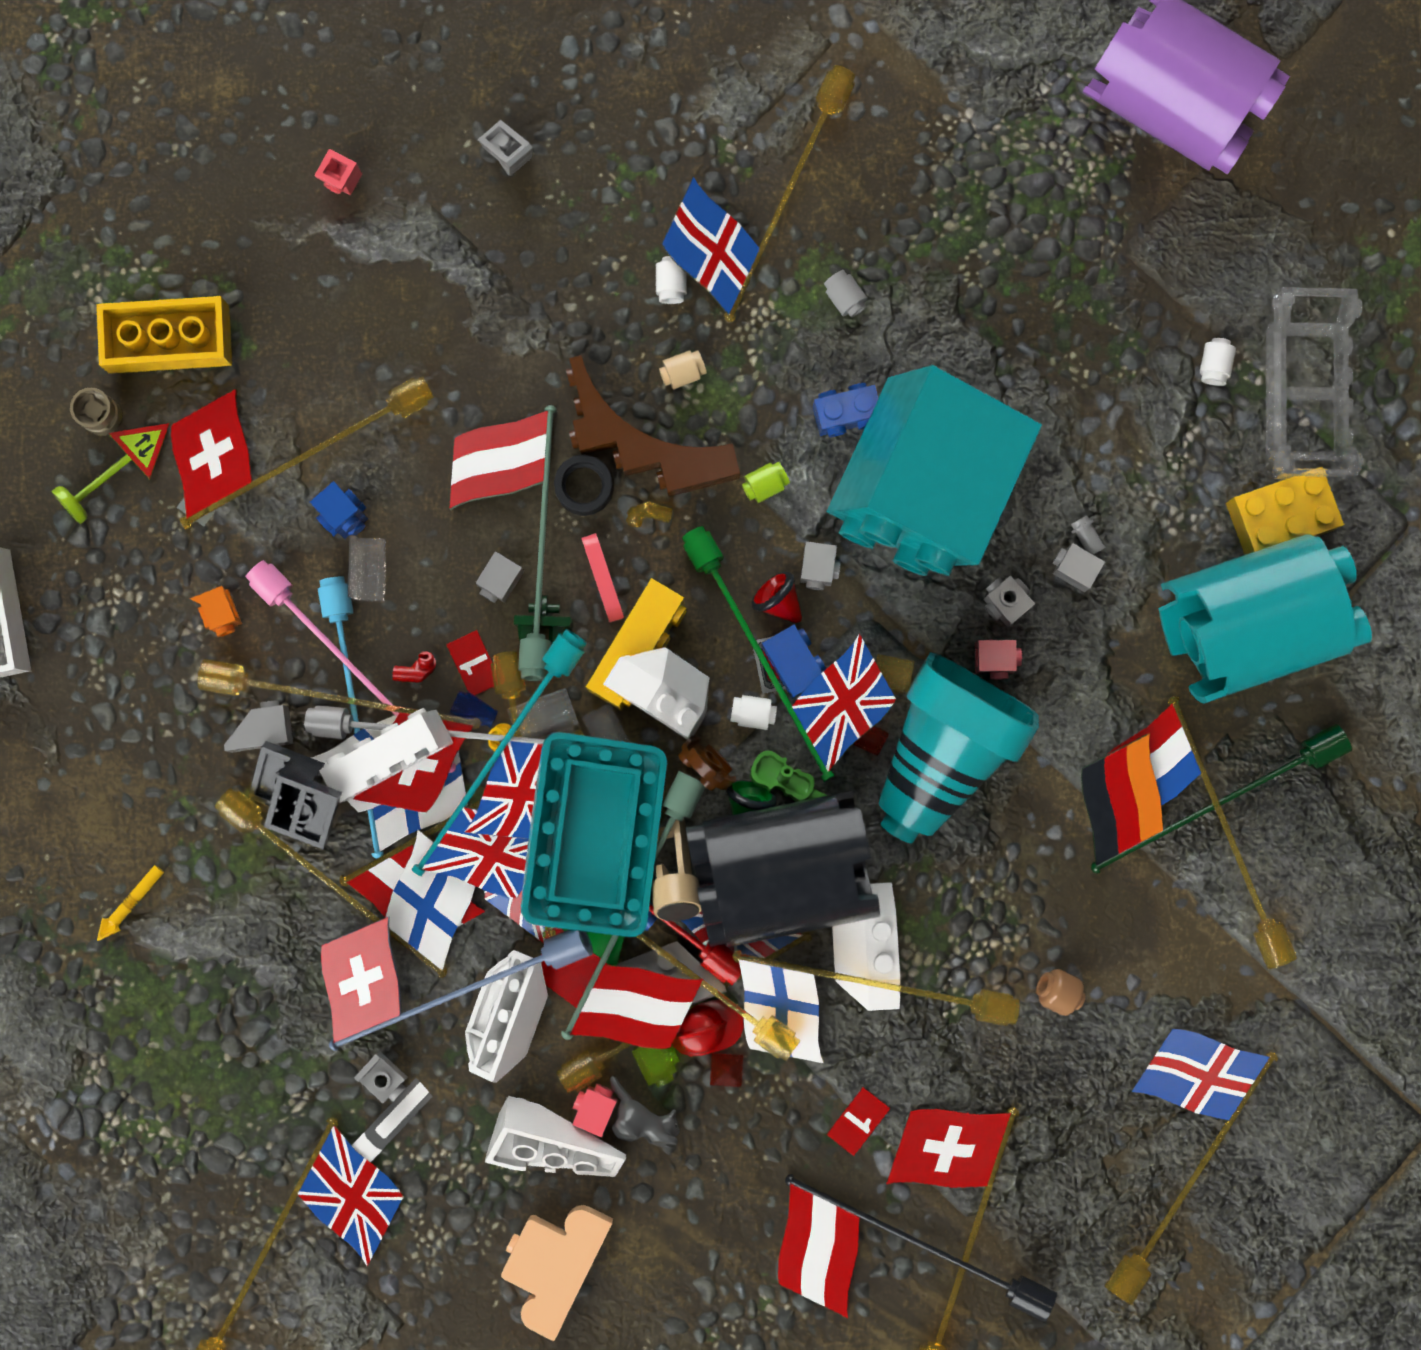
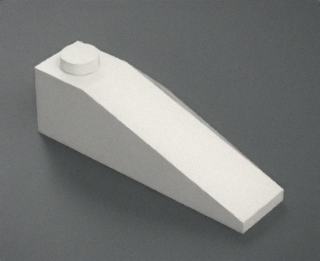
M508 1096L499 1112L485 1162L519 1171H526L527 1166L545 1167V1172L556 1173L558 1168L573 1169L578 1175L615 1177L626 1159V1154L585 1130L572 1125L571 1122L540 1104L523 1098Z

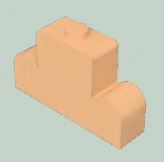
M578 1205L568 1213L564 1224L565 1230L536 1215H531L521 1235L519 1236L514 1233L506 1249L511 1255L501 1276L504 1280L532 1293L525 1300L521 1311V1319L527 1328L555 1341L612 1225L613 1218L589 1206Z

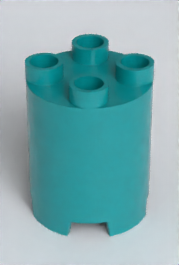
M1305 534L1162 583V590L1168 589L1172 591L1176 600L1158 608L1162 629L1171 656L1188 654L1203 678L1189 685V691L1194 698L1205 704L1350 654L1355 647L1371 642L1372 631L1368 618L1359 606L1352 607L1346 585L1357 580L1356 566L1348 549L1340 546L1328 550L1320 537Z

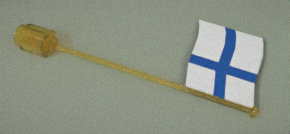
M230 788L221 796L215 808L220 811L219 815L243 834L247 830L253 832L255 829H258L371 921L377 922L380 920L260 824L263 820V817L260 816L263 809L238 790L236 792ZM418 830L412 855L393 890L385 918L390 916L389 935L438 973V978H444L447 975L446 967L444 968L452 938L471 903L476 886L456 877L425 870L422 876L415 874L411 869L415 864L420 863L433 844L431 839Z
M737 950L733 954L734 961L740 963L745 990L744 1029L749 1048L824 1063L818 1041L819 999L814 975L971 1006V1013H975L977 1021L1007 1026L1008 1023L1015 1025L1019 1016L1020 1000L1014 999L1011 994L981 989L979 995L974 994L972 1000L741 954V950Z

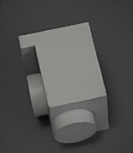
M381 1051L375 1054L354 1077L357 1082L365 1086L382 1103L387 1101L388 1098L394 1102L406 1089L402 1083L408 1078ZM378 1075H384L387 1078L386 1086H380L377 1083Z

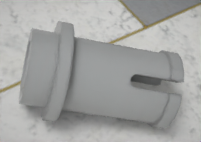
M1086 515L1071 524L1074 529L1071 532L1072 534L1076 533L1084 549L1094 555L1106 547L1092 525L1094 520H1090Z

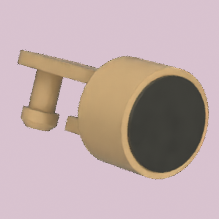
M684 818L682 822L677 819L675 820L667 839L675 837L678 873L669 874L664 864L656 865L657 879L652 882L654 915L659 919L667 921L686 920L701 912L697 891L699 880L692 875L690 851L686 833L687 827ZM659 827L657 843L665 827Z

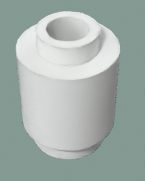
M670 256L663 257L662 262L656 264V294L659 296V302L678 304L684 301V295L687 294V273Z
M1213 338L1212 342L1205 343L1200 367L1201 381L1203 383L1215 386L1226 385L1227 379L1231 377L1236 347L1230 345V340Z
M742 695V698L734 697L730 722H737L738 726L767 730L768 724H775L777 706L771 705L772 699Z

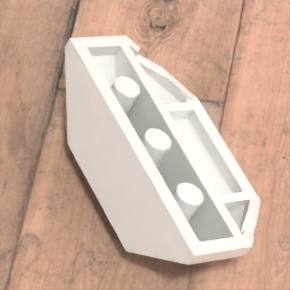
M667 648L620 657L603 684L687 740L694 736L707 714L710 678Z
M892 883L870 884L872 894H878L880 917L832 926L835 981L868 1011L900 1009L897 917Z
M513 950L508 954V957L492 967L486 973L485 978L533 958ZM541 962L481 987L465 1031L467 1053L470 1059L468 1063L470 1072L497 1083L527 1056L548 997Z

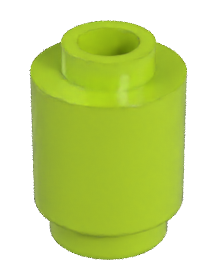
M778 461L773 465L770 462L745 475L746 482L741 485L750 501L755 499L757 503H760L785 490L784 486L790 484L784 468Z

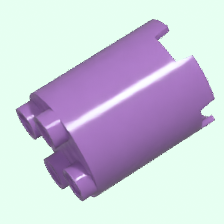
M1149 0L1156 6L1154 11L1151 13L1138 7L1129 23H1122L1095 68L1098 73L1109 81L1108 85L1093 78L1082 93L1209 171L1214 166L1228 175L1254 132L1252 128L1242 123L1248 112L1264 120L1286 87L1285 84L1290 76L1277 68L1281 60L1184 0Z

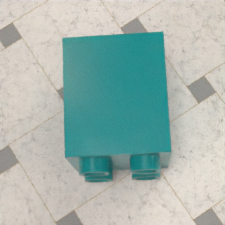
M934 365L888 377L826 512L844 521L839 531L842 537L870 549L874 548L876 542L888 547L897 548L892 561L915 574L927 576L929 570L950 576L954 566L979 565L1042 424Z

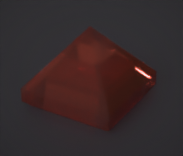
M875 725L853 745L878 756L889 733Z
M712 1053L710 1085L741 1087L743 1055Z

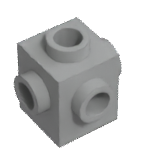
M1009 576L1005 581L1000 577L997 578L986 588L989 594L983 599L987 603L984 608L989 615L996 621L1000 618L1007 628L1035 605L1033 600L1027 595L1030 592L1028 587L1019 578L1014 580L1012 576ZM1004 596L1010 599V603L1004 600Z

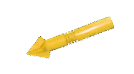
M154 865L109 918H102L97 941L120 931L119 925L132 911L133 906L138 904L164 874L162 869Z

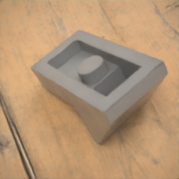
M502 120L497 122L478 139L482 147L499 161L509 176L513 175L532 158L533 147Z

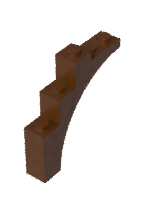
M582 356L569 358L571 368L566 369L570 387L576 386L579 397L573 398L578 416L584 415V418L573 420L575 430L569 431L573 449L579 448L581 455L618 447V450L612 451L616 468H623L625 476L661 468L662 471L656 472L660 490L667 489L668 497L740 479V470L733 443L715 447L681 446L661 441L637 430L618 416L602 399L586 371Z

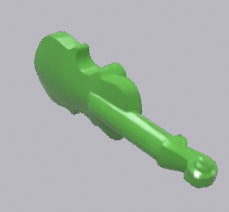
M767 750L760 753L751 767V781L759 787L766 788L768 792H771L772 789H778L795 802L828 796L814 789V778L812 775L801 772L800 769H792V767L786 764V757L782 758L773 751Z

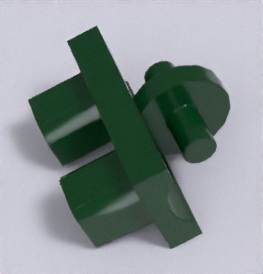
M542 595L540 628L549 629V641L553 643L558 634H563L566 629L573 630V620H571V617L548 616V613L560 614V604H549L548 595ZM529 603V613L535 612V603ZM514 615V625L518 628L519 642L521 639L527 638V634L533 633L534 616Z

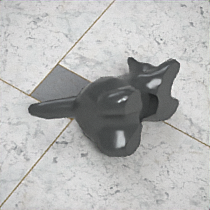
M611 1076V1087L621 1099L616 1121L612 1125L615 1136L620 1140L630 1142L644 1137L649 1143L665 1148H672L673 1145H677L678 1139L676 1136L680 1132L676 1119L677 1111L672 1110L669 1114L662 1116L655 1115L641 1103L633 1100L615 1076Z

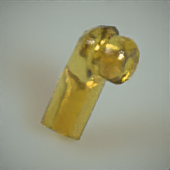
M646 502L628 509L626 523L636 528L642 526L643 518H652L669 523L673 510L662 505Z

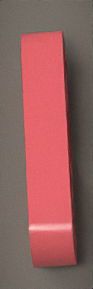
M594 533L582 537L608 620L611 623L623 619L624 615L597 534Z

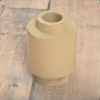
M689 350L662 361L664 367L659 368L664 385L671 384L673 390L700 380V376L707 374L698 350L692 353Z

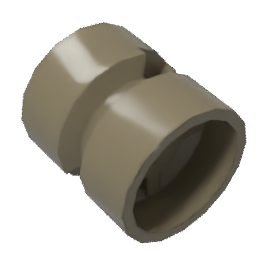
M97 388L79 390L71 400L70 412L72 418L95 435L106 436L108 433L114 432L122 421L120 406L106 393Z

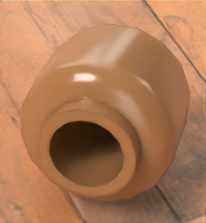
M1054 969L1051 972L1044 973L1038 981L1036 994L1039 997L1040 1004L1063 1016L1070 1015L1075 1010H1079L1085 1002L1086 995L1083 993V982L1078 977L1061 969Z

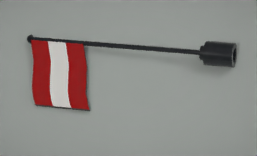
M793 1174L786 1176L785 1183L787 1186L790 1185L788 1221L778 1262V1281L780 1285L848 1318V1290L858 1252L859 1218L1007 1289L1005 1296L1009 1298L1008 1305L1042 1322L1048 1319L1054 1307L1057 1292L1022 1275L1018 1280L1012 1278L1010 1283H1007L794 1179Z

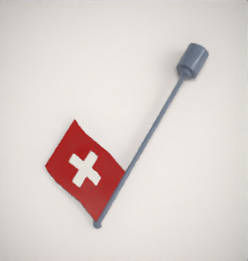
M390 916L322 945V973L332 1010L333 1039L329 1042V1047L333 1051H338L341 1045L545 961L548 966L552 965L554 969H559L591 956L593 948L590 938L585 931L566 930L544 940V947L541 948L542 955L401 1013L400 983L390 944Z

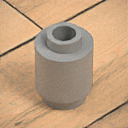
M840 270L824 283V286L827 288L826 294L842 316L849 314L852 318L866 308L864 302L868 298L851 274L847 275L844 270Z

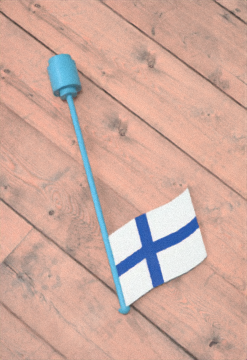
M344 576L319 580L320 588H318L322 618H329L330 623H336L341 652L348 658L342 622L348 621V615L354 613L349 584L345 583ZM343 663L351 715H353L354 721L359 722L351 671ZM354 728L355 734L360 731V728ZM459 751L453 762L456 765L455 771L448 774L441 794L428 812L379 805L367 810L374 853L371 854L374 858H381L384 855L382 850L408 834L447 820L452 816L466 795Z

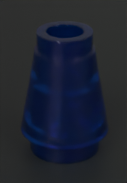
M459 690L449 713L456 716V720L491 728L498 711L471 692L467 691V693Z

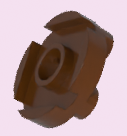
M691 736L682 745V751L678 754L679 759L687 767H693L701 775L699 780L708 790L713 791L716 787L721 790H727L736 781V776H729V773L733 770L730 764L710 744L704 748L698 744L702 740L701 738Z

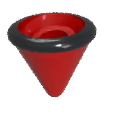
M785 571L769 578L754 594L752 608L755 611H762L793 623L801 622L802 614L794 584V575L791 572Z

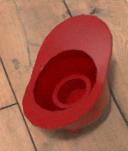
M722 999L690 1006L672 1045L681 1054L690 1057L703 1056L727 1049L734 1045L741 1037L744 1028L743 1017L735 1005Z

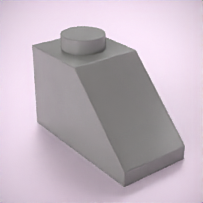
M279 701L261 702V708L251 709L224 744L225 751L233 753L261 749L265 741L278 746L293 744L289 707L279 705Z

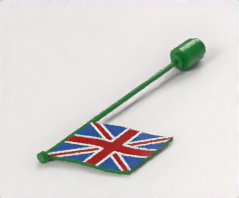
M704 526L689 531L682 537L685 543L683 548L697 573L704 571L705 575L712 573L823 773L821 776L823 782L835 777L833 772L830 771L853 743L882 720L896 701L893 692L861 635L857 636L844 655L809 684L792 705L717 571L722 566L720 562L724 559V556L710 531H706Z

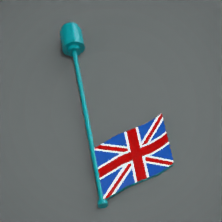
M568 629L563 634H558L542 658L546 663L544 669L548 671L547 675L419 864H415L411 869L415 874L422 876L425 870L456 877L487 892L505 897L517 898L523 890L528 839L465 833V830L469 827L478 811L465 806L552 677L560 678L562 674L565 676L571 674L585 653L584 647L587 642Z

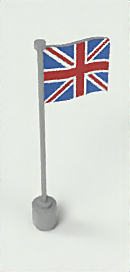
M316 705L315 708H308L304 721L307 733H312L315 737L345 739L347 733L350 734L353 728L382 730L390 726L388 724L356 722L353 720V715H349L347 708ZM447 730L450 737L501 742L505 735ZM516 736L511 738L490 772L478 811L469 827L465 830V833L529 839L542 745L545 739Z

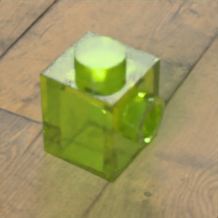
M673 1045L666 1049L638 1046L632 1050V1054L648 1086L656 1083L659 1088L674 1080L672 1074L677 1072L676 1064L680 1062V1059Z

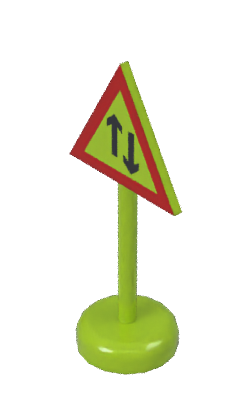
M170 423L108 433L126 455L75 496L63 486L56 487L51 491L52 494L81 525L88 515L79 502L131 460L150 480Z

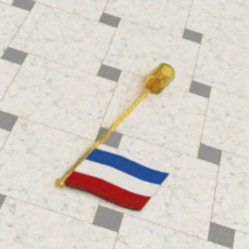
M1172 696L1168 700V704L1171 705L1150 725L1113 748L1108 754L1149 733L1150 761L1161 798V806L1175 798L1201 774L1261 919V923L1256 925L1258 930L1253 932V936L1267 969H1273L1293 962L1297 959L1284 924L1283 922L1276 923L1275 919L1268 920L1178 704L1180 699L1177 696Z

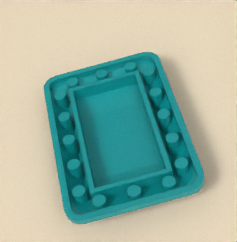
M555 732L544 740L537 775L521 900V914L528 923L538 926L624 937H636L645 930L648 920L667 768V758L660 748L563 732Z

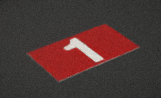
M477 630L446 644L470 697L502 683Z
M862 1087L826 1135L851 1155L855 1156L890 1108Z

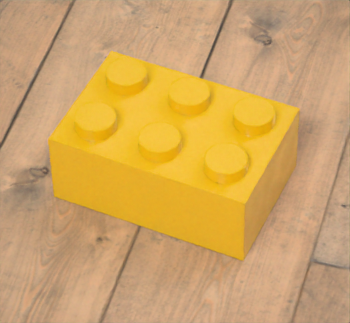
M1323 467L1236 496L1226 503L1245 555L1305 534L1315 537L1344 525Z

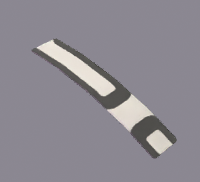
M415 1078L398 1098L353 1143L352 1147L366 1160L371 1162L433 1096Z

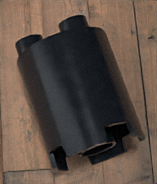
M854 791L705 820L702 825L686 828L691 859L695 867L696 877L699 880L697 891L710 947L722 944L733 947L880 917L878 894H872L865 860L870 859L871 854L860 808H855Z

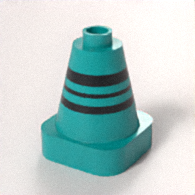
M932 652L929 653L906 695L911 704L878 802L882 810L886 812L881 826L896 838L907 843H913L919 833L932 836L1007 759L1018 762L1039 729V715L1029 706L959 664Z

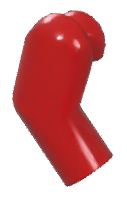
M424 651L418 655L419 658L411 667L394 665L393 681L423 682L436 667L434 655Z

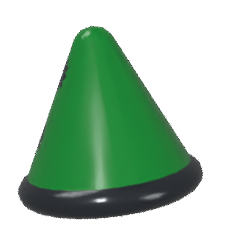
M736 780L726 790L732 815L775 807L777 803V798L772 791L768 792L766 788L759 787L752 781Z

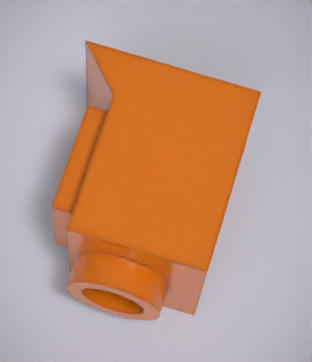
M223 586L189 598L201 604L198 610L206 629L215 632L217 637L233 633L235 631L234 627L242 624L229 589L225 590Z

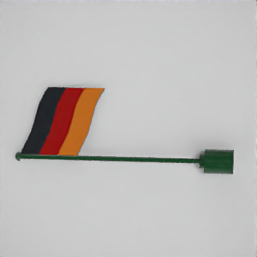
M1334 724L1302 741L1301 757L1164 829L1161 798L1150 761V734L1148 733L1096 760L1081 770L1082 795L1093 831L1095 862L1091 864V870L1093 873H1100L1099 870L1303 762L1308 766L1313 765L1319 769L1352 751V746L1346 733L1338 724Z

